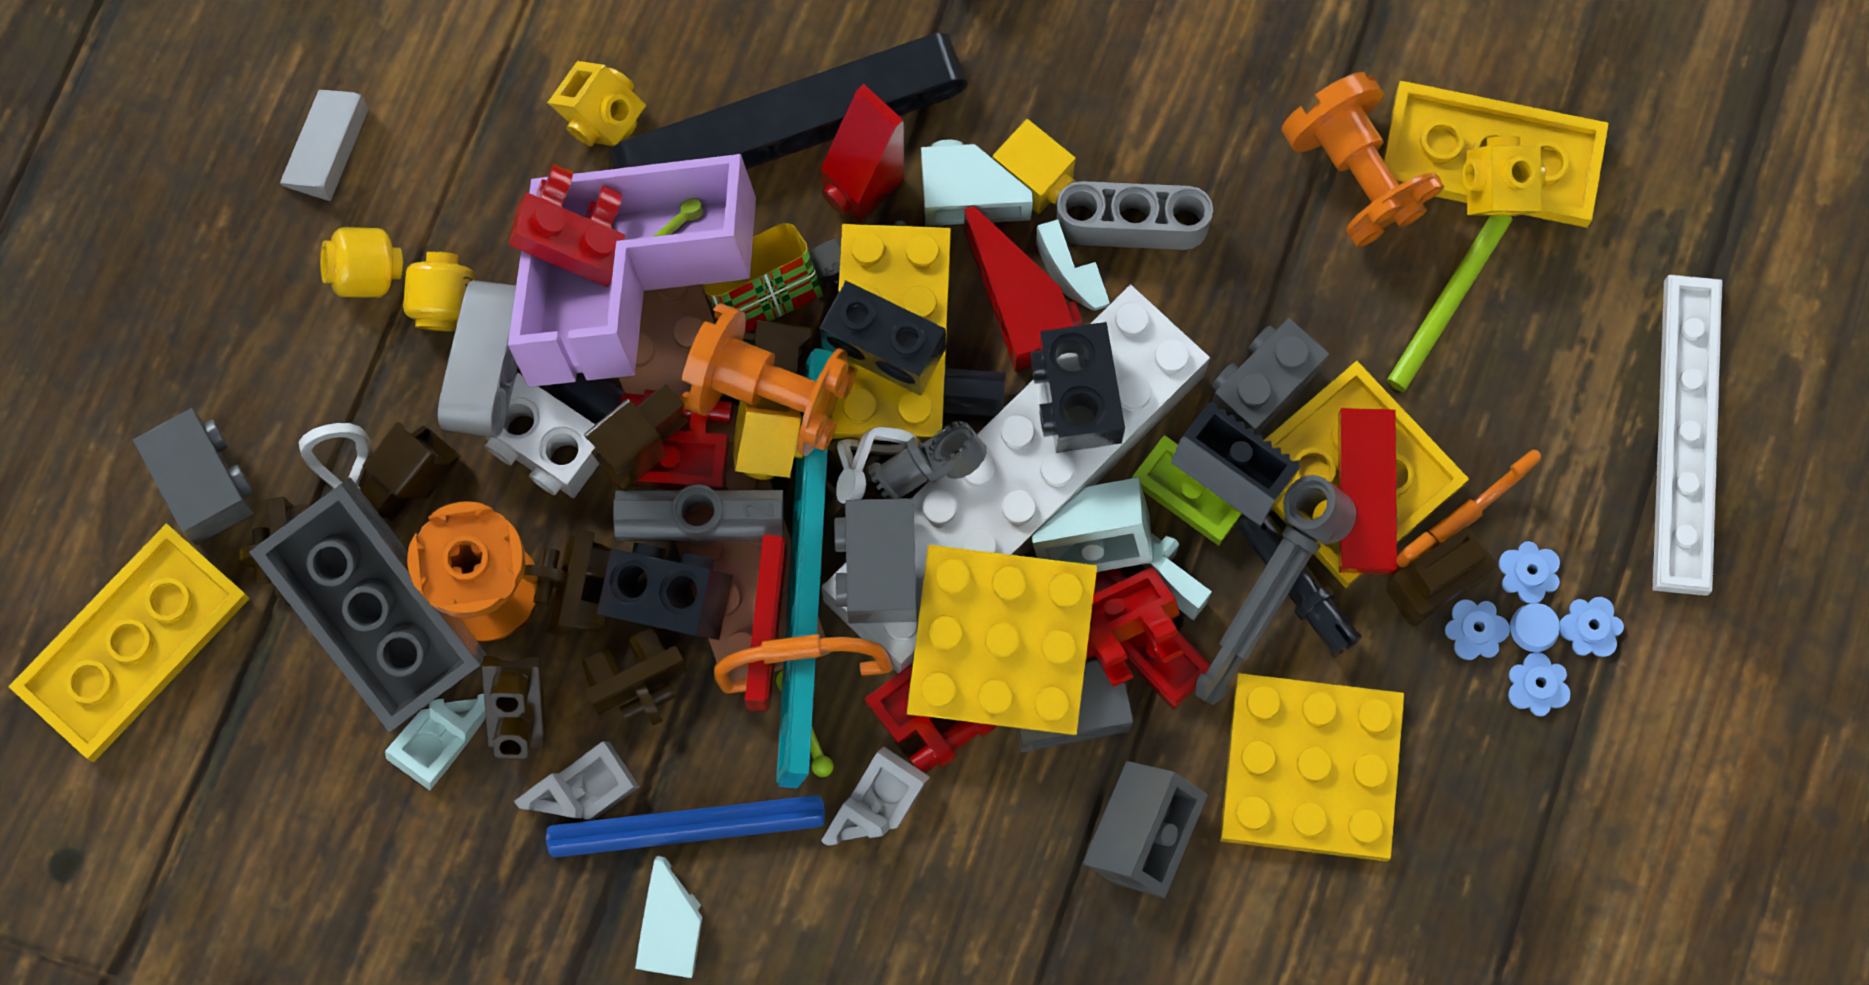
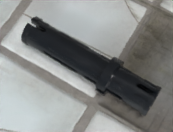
M1245 515L1237 522L1236 527L1243 533L1267 566L1284 538L1282 536L1283 532L1270 515L1261 526ZM1306 564L1288 595L1297 606L1294 612L1300 621L1307 619L1330 650L1332 657L1335 658L1343 654L1344 648L1349 650L1361 640L1362 635L1355 630L1334 602L1333 598L1336 594L1329 585L1323 587Z

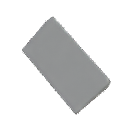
M318 90L280 181L281 186L331 202L369 110L363 95L354 92Z

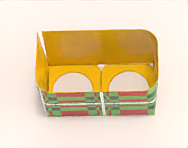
M788 223L776 225L753 236L750 279L701 284L713 309L716 305L722 303L745 313L746 333L753 330L757 320L770 322L823 296L807 244L795 226Z

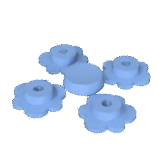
M1527 541L1520 545L1518 551L1507 550L1499 558V568L1506 575L1502 580L1503 589L1508 593L1517 592L1520 600L1527 604L1520 607L1513 614L1510 626L1505 618L1496 615V607L1493 603L1483 601L1477 606L1471 600H1461L1452 609L1453 620L1446 625L1445 634L1449 639L1455 640L1454 650L1460 658L1472 660L1479 654L1486 658L1494 657L1499 651L1498 643L1504 641L1511 632L1512 638L1521 648L1534 653L1529 654L1525 658L1523 665H1515L1510 669L1509 679L1513 685L1508 692L1509 701L1519 709L1530 707V711L1535 716L1542 717L1550 711L1551 707L1561 708L1567 704L1570 699V690L1563 682L1567 676L1566 669L1560 664L1551 665L1549 658L1540 652L1552 647L1560 633L1565 640L1573 641L1572 649L1577 655L1585 656L1592 652L1598 657H1607L1615 651L1617 647L1615 637L1622 633L1624 625L1621 619L1613 616V604L1604 597H1595L1589 603L1582 599L1574 600L1569 606L1570 614L1564 616L1559 622L1556 613L1550 607L1539 604L1544 598L1545 592H1554L1559 586V578L1554 574L1560 566L1559 557L1554 551L1550 549L1538 550L1535 543ZM1527 568H1532L1535 574H1529ZM1590 622L1596 625V630L1590 628ZM1474 625H1479L1482 632H1477L1474 629ZM1536 680H1540L1543 683V688L1536 685Z

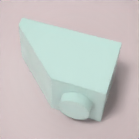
M941 140L933 143L931 147H921L925 226L964 224V209L973 206L991 222L1031 220L1032 191L975 144L963 145L962 142L957 140Z
M1139 477L1084 487L1032 535L1037 558L1097 565L1096 572L1153 562L1150 515Z

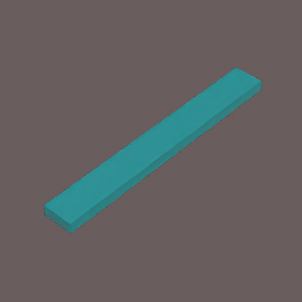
M814 349L802 369L801 376L817 382L820 373L833 353L828 350ZM814 448L809 455H803L802 459L796 458L785 638L817 634L828 448L826 451ZM816 658L785 661L783 663L776 775L778 787L798 789L809 775Z

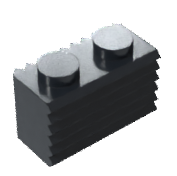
M1216 402L1208 403L1185 432L1171 461L1172 464L1260 526L1286 494L1300 469L1299 460L1291 461L1290 454H1281L1280 447L1272 448L1271 441L1263 442L1262 434L1254 435L1253 428L1245 429L1244 421L1236 422L1234 415L1227 416L1225 409H1217Z

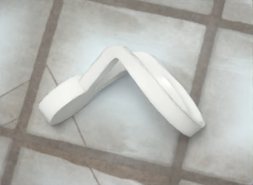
M333 423L312 429L302 436L299 441L301 457L309 468L333 489L342 482L318 461L312 449L321 441L331 438L346 437L355 441L357 458L349 477L352 478L357 486L359 485L365 470L362 465L371 455L372 442L360 426L351 423Z
M876 427L868 430L860 441L856 439L839 441L837 443V450L844 470L837 481L836 494L838 500L845 504V500L862 499L866 486V479L862 470L868 454L897 455L907 448V441L913 437L916 438V436L911 432L900 429ZM874 439L896 442L899 444L887 445L874 444L872 442ZM851 449H852V450H856V454H855V457H854V458H853Z

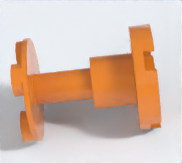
M1365 72L1354 73L1330 84L1315 94L1319 102L1310 112L1306 114L1300 106L1282 125L1281 133L1295 152L1309 151L1322 146L1338 171L1350 169L1368 196L1371 204L1349 223L1345 231L1357 248L1364 247L1383 234V228L1394 222H1397L1399 227H1405L1419 219L1427 211L1423 203L1436 196L1445 187L1435 172L1419 175L1399 185L1377 152L1384 141L1367 116L1375 109L1384 96L1383 90L1371 73L1368 77Z
M722 303L716 305L713 309L715 312L714 318L718 319L716 324L704 321L696 335L683 370L681 381L692 384L690 392L685 391L682 395L679 394V399L684 403L683 408L706 416L715 407L722 394L754 406L764 397L804 413L798 438V452L807 456L814 448L826 451L834 436L837 421L832 419L831 416L838 398L846 399L856 378L857 368L848 365L847 352L840 348L835 350L816 382L775 366L774 353L743 342L746 322L745 313Z
M457 502L437 509L428 517L430 521L422 526L419 534L415 533L408 549V570L411 580L419 593L433 608L452 617L459 618L477 642L500 640L512 635L517 629L528 625L533 617V610L536 606V603L533 602L536 584L527 582L522 578L525 565H535V563L524 551L522 540L513 525L503 515L494 512L492 508L482 503Z

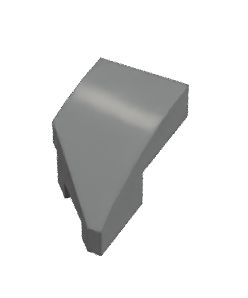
M602 741L561 773H551L514 802L521 809L594 820L636 791L640 786L612 744L608 741Z
M882 747L876 753L851 797L843 803L821 841L830 846L838 844L843 840L859 837H880L889 829L898 828L930 777L886 747Z

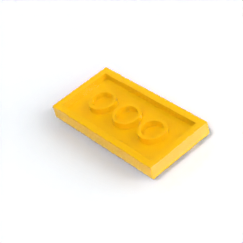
M1400 80L1396 89L1383 161L1399 185L1419 175L1435 172L1445 186L1435 197L1467 203V190L1464 188L1462 181V171L1467 160V150L1487 146L1488 137L1519 136L1520 146H1541V161L1546 171L1545 184L1541 190V212L1524 215L1588 228L1593 217L1609 123Z
M842 224L839 291L845 280L944 327L947 335L951 228ZM946 350L921 396L847 360L849 366L857 368V373L848 397L846 399L838 398L832 419L837 421V425L832 439L861 440L868 430L876 427H886L911 432L921 442H926L935 436L939 430L942 431Z
M166 523L8 687L86 759L94 763L250 598Z

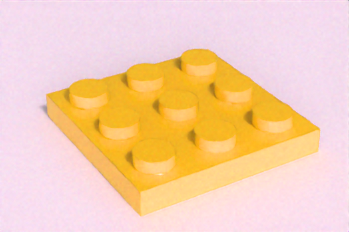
M1356 361L1264 439L1263 442L1271 441L1272 448L1280 447L1281 454H1290L1291 461L1299 460L1300 469L1291 485L1304 476L1316 475L1323 477L1338 488V413L1340 409L1396 410L1398 544L1465 486L1469 478L1367 370ZM1284 495L1273 511L1287 526L1293 528V526L1284 521L1286 518L1283 509ZM1327 500L1317 505L1313 513V519L1320 517L1327 507ZM1318 541L1316 542L1320 545V548L1315 556L1345 588H1348L1364 574L1339 573V541L1330 543L1328 546Z
M928 544L907 714L1077 735L1097 565Z
M1238 673L1235 680L1220 841L1389 861L1392 849L1404 693Z

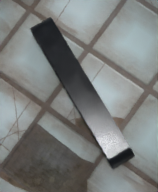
M935 33L627 139L613 146L608 151L607 158L612 169L741 154L747 170L833 140L855 92L863 84L898 116H902L958 95L967 87L968 81L949 35Z

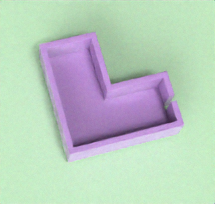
M741 154L573 174L572 182L562 207L585 217L591 200L597 202L602 185L622 193V201L611 229L621 232L626 236L625 240L616 241L612 283L609 287H605L521 251L508 346L528 387L576 382L577 373H583L587 381L635 376L644 291L750 279L756 196ZM548 177L531 179L529 193L536 196L540 181L542 179L547 181ZM690 198L700 200L704 213L699 219L686 221L671 235L652 237L681 212L680 206L685 200Z

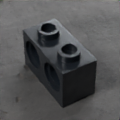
M846 280L820 326L824 349L832 353L839 348L843 349L848 354L847 360L920 396L946 350V329Z
M1107 322L1040 331L1039 350L1030 351V360L1034 383H1044L1047 403L1039 404L1043 436H1053L1056 453L1122 444L1125 423ZM1074 353L1082 357L1086 365L1078 371H1067L1061 368L1056 360L1063 354ZM1082 405L1094 413L1095 419L1088 424L1078 425L1071 422L1065 412L1073 406Z
M636 542L633 544L632 553L611 549L597 614L719 640L733 575L715 571L716 559L683 552L681 563L664 560L666 549ZM645 572L647 575V586L645 591L639 596L636 584L639 576ZM695 582L697 596L693 604L688 607L685 601V593L688 586Z

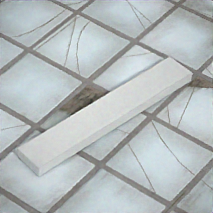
M1668 275L1664 280L1653 591L1705 596L1712 592L1722 280Z

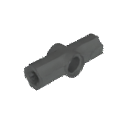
M697 484L688 486L681 491H616L613 510L614 537L616 541H686L691 545L700 547L711 545L716 541H762L763 535L783 537V490H712L708 486ZM695 506H708L714 511L710 522L703 526H692L685 522L686 514Z

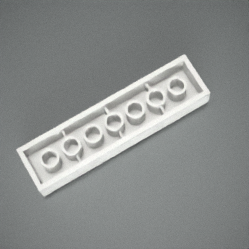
M1131 284L1091 323L1107 322L1125 423L1122 444L1056 453L1053 436H1043L1040 422L1039 404L1047 403L1044 383L1035 384L1033 379L977 434L986 445L987 453L984 461L974 472L959 479L948 478L945 475L934 483L929 481L912 498L914 499L916 622L849 624L847 607H836L835 576L836 573H846V563L822 586L824 602L862 639L881 645L888 652L893 663V669L897 673H900L912 664L914 660L928 544L1024 556L1033 547L1032 535L1084 487L1096 485L1204 377L1210 357ZM1074 353L1063 354L1056 360L1059 366L1067 371H1078L1086 365L1083 358ZM1082 405L1073 406L1065 412L1067 418L1078 425L1088 424L1095 419L1094 413Z

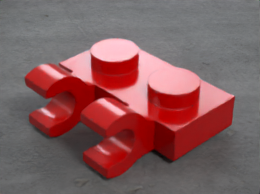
M552 164L547 181L544 179L540 181L536 196L526 192L518 203L508 246L605 287H609L612 283L616 241L625 240L626 236L621 232L611 229L621 205L622 193L602 185L597 202L591 200L586 215L583 217L562 207L572 182L573 172Z
M1153 566L1097 592L1093 596L1086 659L1094 655L1096 656L1112 687L1133 678L1132 672L1124 661L1127 659V655L1120 643L1140 633H1147L1155 652L1163 663L1184 654L1183 649L1175 638L1178 631L1171 620L1180 615L1176 599Z

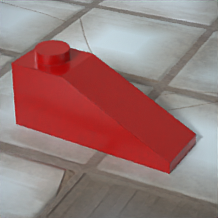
M865 84L855 92L821 167L822 186L824 189L822 195L825 200L838 213L844 215L848 211L859 222L868 216L905 180L903 119Z
M975 206L964 209V230L1014 371L1031 367L1030 351L1039 350L1040 331L1083 325L1077 305L1074 301L1066 304L1061 287Z

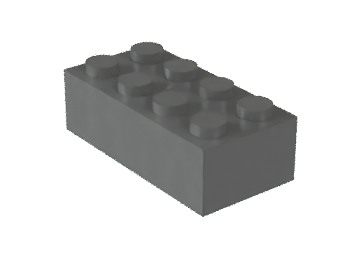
M351 477L249 552L389 732L479 667L484 656H486V652L459 618L452 617L433 608L419 593L409 574L408 551Z

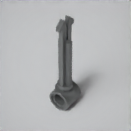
M1316 475L1304 476L1296 480L1287 490L1283 501V509L1286 516L1284 521L1293 526V528L1287 526L1282 533L1284 538L1220 641L1221 650L1205 675L1201 673L1198 677L1195 695L1202 700L1214 705L1227 695L1230 690L1227 688V685L1242 660L1248 661L1311 555H1316L1320 545L1316 542L1318 541L1328 546L1330 543H1335L1345 538L1353 529L1356 521V507L1353 500L1323 477ZM1327 500V507L1320 517L1313 519V513L1317 505Z

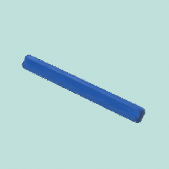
M812 795L551 825L546 831V844L551 856L563 857L816 828L825 824L824 802L821 796Z

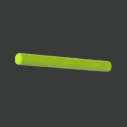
M1490 216L1386 380L1390 387L1399 392L1406 391L1513 220L1511 216Z

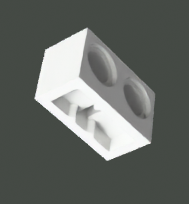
M517 373L503 430L497 438L485 436L486 440H488L485 448L507 465L511 466L515 460L532 470L529 478L548 493L556 495L561 490L573 499L599 465V462L591 453L595 447L584 437V433L595 424L540 387H528L524 377ZM528 416L534 419L532 428L525 434L513 435L507 432L509 424L517 417ZM570 445L578 449L576 458L569 464L557 465L551 462L553 453L562 446Z

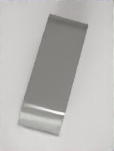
M1081 181L1071 183L1059 194L1055 220H1058L1065 241L1075 245L1187 250L1199 246L1207 237L1213 214V205L1207 193L1192 186ZM1082 206L1089 209L1093 217L1085 221H1078L1071 218L1067 211L1072 207ZM1134 208L1143 212L1147 219L1141 223H1130L1123 219L1120 213L1126 209ZM1179 211H1189L1197 215L1200 222L1191 226L1182 225L1175 219L1174 214Z
M472 280L466 287L439 399L438 422L441 430L495 438L500 436L506 421L518 368L508 346L516 285Z

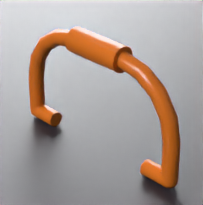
M1537 450L1529 451L1510 466L1508 473L1475 500L1468 499L1405 547L1397 556V566L1402 569L1407 567L1413 561L1483 516L1482 511L1534 468L1541 460L1540 452Z
M819 634L762 641V646L730 654L715 665L714 678L724 693L730 694L745 692L747 678L733 682L728 672L746 663L764 660L765 664L822 657V652H859L870 655L876 660L860 663L861 676L889 673L893 669V663L888 652L876 642L850 637L820 638Z

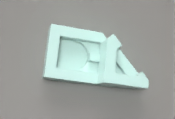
M1054 220L1038 225L1036 246L1048 273L1061 287L1062 292L1079 304L1094 311L1108 307L1110 302L1096 262L1075 268L1059 221Z
M1151 533L1153 562L1142 564L1145 570L1152 566L1175 597L1178 608L1194 621L1207 604L1212 591L1171 562L1179 547L1176 539L1166 536L1163 540H1160Z
M478 694L477 699L446 703H444V699L431 701L429 709L420 710L386 749V759L430 791L485 720L484 694Z
M657 856L652 869L635 969L692 978L695 972L703 918L698 912L701 904L693 894L689 895L670 868L672 866L665 857Z

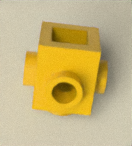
M581 61L575 63L547 102L569 122L566 127L567 131L587 146H593L594 143L615 146L627 139L636 128V119L646 106L632 92L634 84L624 74L613 68H607L603 64Z
M1494 136L1487 138V146L1467 150V160L1462 171L1463 185L1467 190V215L1518 216L1541 212V190L1546 179L1545 166L1541 161V146H1520L1519 136Z

